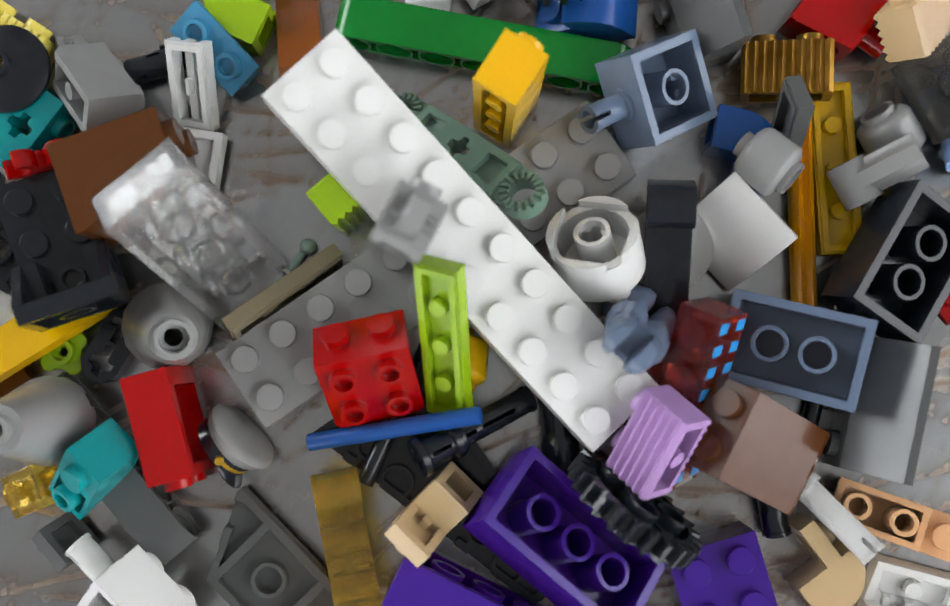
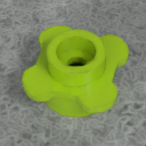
M80 333L41 358L42 368L48 372L55 371L56 369L66 370L70 375L81 373V359L87 349L88 338L85 334ZM63 348H66L68 350L66 356H63L61 354V350Z

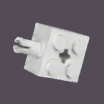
M88 532L75 541L64 553L92 581L90 588L77 606H197L193 594L186 587L177 585L164 572L161 561L154 554L145 552L138 544L121 559L114 561Z

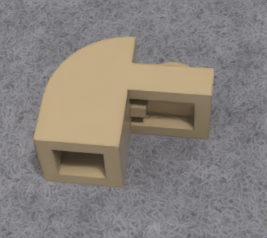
M451 461L396 517L384 535L394 544L400 554L406 556L419 568L431 556L445 535L471 511L484 492Z
M798 512L788 520L789 527H791L792 533L811 556V559L786 577L785 581L804 606H854L865 586V565L863 566L860 563L861 561L838 538L836 539L835 535L818 518L813 520Z

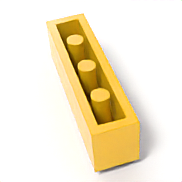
M505 28L472 79L473 124L475 129L510 150L537 108L549 55L543 52V45L533 36L524 32H519L516 35Z

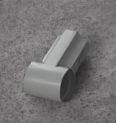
M911 132L866 156L860 154L826 172V175L845 210L849 211L885 193L884 189L922 172L924 169L929 168L930 165Z

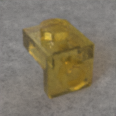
M31 464L0 479L4 488V500L7 506L11 508L15 520L55 504L51 491L48 488L59 465L38 466Z

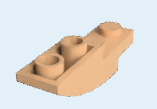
M839 476L833 496L874 536L950 562L949 514Z

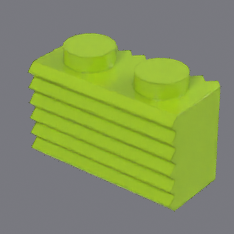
M330 173L305 193L330 224L344 236H350L351 230L357 231V225H363L364 219L370 220V216Z

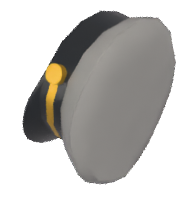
M217 404L210 410L209 417L199 423L198 435L200 443L229 486L239 488L242 485L244 472L247 470L269 468L273 463L275 450L263 431L241 410L230 405Z

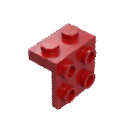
M403 309L312 328L313 368L334 422L338 427L358 426L364 423L419 412L424 408V399L411 356L407 322Z

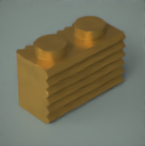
M818 32L799 34L796 36V40L782 39L778 41V37L771 34L753 36L750 42L747 41L741 48L740 104L777 103L785 77L796 75L802 76L813 102L830 101L834 89L835 38L824 39V35Z

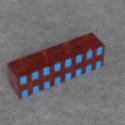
M709 297L681 302L670 339L671 344L665 356L658 385L669 384L700 410L717 374L728 378L748 313ZM686 463L685 469L681 471V476L676 479L677 483L672 488L675 489L696 478L698 469Z

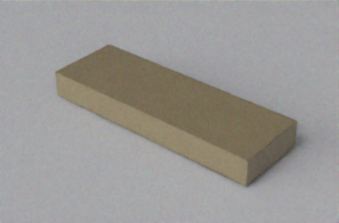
M332 243L221 319L222 324L232 341L237 340L256 325L342 268V252Z

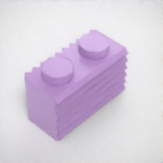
M669 384L645 388L633 398L630 404V409L633 413L626 426L619 429L613 436L611 446L614 449L606 462V467L611 468L612 473L619 475V479L625 481V485L631 487L632 492L638 494L639 499L644 501L666 495L673 490L672 486L677 483L676 479L681 476V471L685 469V464L690 461L689 457L694 454L693 450L698 446L702 435L707 431L706 427L711 424V419Z

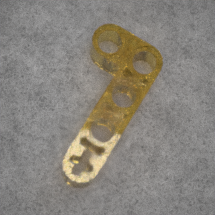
M356 466L310 475L334 606H381L382 602L363 512V498Z

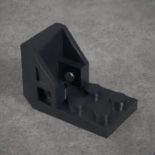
M54 170L0 186V219L18 267L11 268V308L19 327L45 332L128 304L131 301L129 288L113 245L105 239L97 241L75 234Z

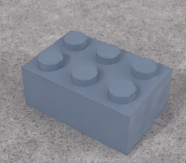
M734 288L726 324L730 323L727 334L722 335L720 346L723 345L721 355L716 359L715 367L717 368L714 377L720 374L744 385L855 413L878 320ZM746 319L744 328L735 331L738 321ZM739 340L737 350L729 353L731 343ZM733 361L730 372L722 374L724 365Z

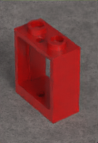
M193 365L161 367L119 379L147 489L164 484L165 492L167 493L194 485L195 482L207 479L205 471L215 467V464L206 454L198 435L199 423L206 419V414Z

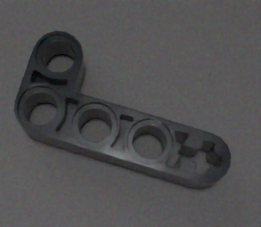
M648 179L644 243L646 267L642 286L650 288L657 294L656 301L648 312V317L662 307H670L675 312L679 325V337L673 351L684 352L687 331L693 229H695L697 218V185L694 180Z

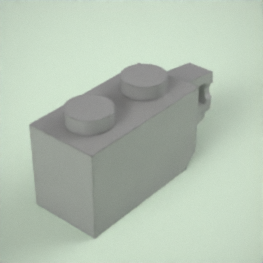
M82 35L55 37L54 59L56 63L53 89L82 131L144 110L145 98L141 87L134 83L125 71L122 61L114 56L105 42L89 43Z
M414 177L409 183L401 179L394 187L367 240L409 263L418 264L450 205L439 200L443 192L429 182L418 177Z

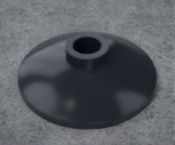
M0 25V59H3V64L0 68V113H15L32 106L44 94L51 77V61L46 47L34 34L18 26Z

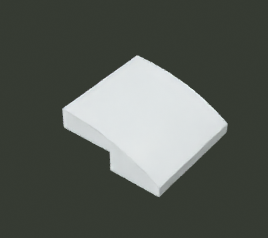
M736 172L729 175L704 199L697 203V215L704 220L713 239V257L708 270L727 291L739 285L798 239V235Z
M877 553L868 563L865 586L858 599L857 606H950V572Z

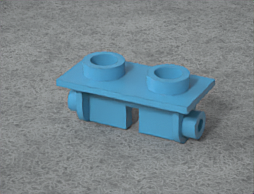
M194 0L169 30L175 37H180V40L189 38L196 39V42L203 40L212 41L215 78L230 96H233L245 83L247 85L250 84L260 74L258 71L260 66L199 0Z

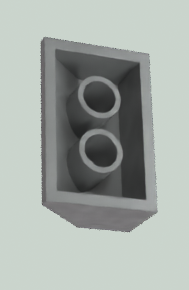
M743 0L653 1L657 22L660 25H665L667 35L696 28L706 69L730 62L753 35Z
M874 337L855 413L830 407L833 411L830 429L828 428L826 431L831 435L822 451L824 454L823 463L913 486L941 347Z

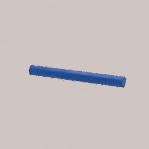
M480 406L308 433L306 444L309 451L480 425L483 424V414Z

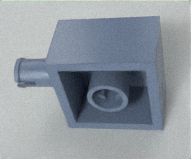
M696 28L656 38L595 63L604 98L591 104L583 105L578 111V119L589 115L594 117L580 123L583 130L588 134L597 133L600 129L612 124L621 150L657 146L719 116Z

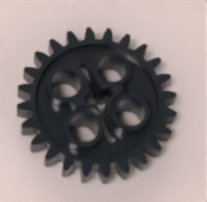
M583 448L567 468L569 471L567 477L573 481L571 487L582 494L579 500L594 509L591 514L602 518L606 522L607 530L613 531L624 544L635 546L640 555L644 556L646 552L649 553L656 564H660L663 561L670 569L676 566L680 570H683L685 566L688 567L702 551L703 543L699 540L701 535L692 529L695 526L694 523L684 518L685 512L672 504L673 499L665 495L646 501L639 499L638 494L632 492V488L626 486L625 481L619 479V475L612 473V469L606 467L609 456L603 450L592 452Z

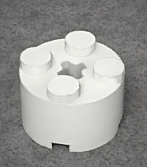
M590 196L578 200L579 206L568 212L565 211V207L557 212L548 224L545 240L554 270L582 301L618 303L623 299H627L631 294V290L642 278L646 267L639 222L636 215L634 216L629 211L628 205L613 197Z

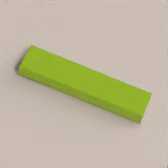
M424 254L418 264H413L426 409L427 412L437 413L473 407L465 264Z

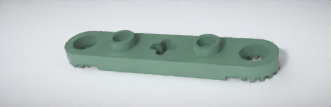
M402 92V96L396 94L502 212L511 218L524 220L535 217L544 210L548 202V192L543 179H541L538 173L535 174L533 171L528 170L522 166L520 161L432 104L425 103L417 95L414 96L411 92L409 95L406 92ZM456 150H459L461 152L468 150V152L464 155L460 153H456L455 155H453V153ZM532 189L535 191L533 192L534 197L530 196L529 201L524 199L525 203H522L521 200H518V203L514 199L512 201V197L520 190Z

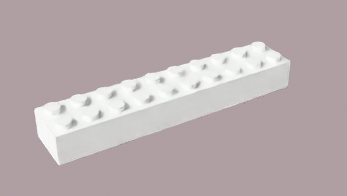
M336 28L262 94L268 108L375 223L394 187L401 179L409 183L414 177H418L443 192L439 200L450 205L425 254L465 264L468 323L567 430L590 451L594 452L632 415L633 411L630 409V404L641 390L659 386L646 371L635 375L630 374L622 369L624 362L613 351L609 354L606 353L602 346L605 331L604 324Z

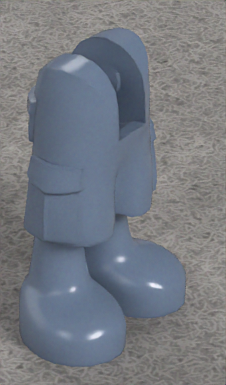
M636 285L631 290V294L627 299H623L618 303L605 301L603 305L606 319L602 346L607 354L613 351L624 362L622 369L633 375L643 373L651 366L661 362L663 357L673 351L679 337L678 320L675 312L670 307H662L648 317V312L653 307L657 294L650 288Z

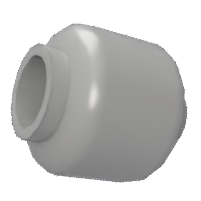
M893 101L883 102L868 110L860 118L861 125L856 133L857 140L867 155L911 132L920 148L926 141L925 130L911 107L901 103L894 104Z
M772 127L764 128L756 135L750 131L747 132L739 140L732 152L737 156L733 168L734 172L763 196H768L775 192L782 195L796 181L805 167L800 162L802 159V148Z

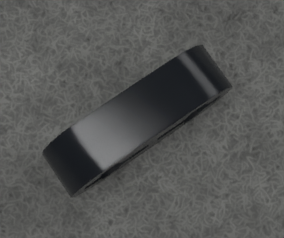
M118 307L108 314L82 356L81 369L84 376L90 381L107 383L120 379L135 358L126 347L123 336L118 341L122 335L120 321L123 319L126 307ZM114 348L108 359V363L113 366L112 370L99 372L101 364L97 361L98 356H108Z

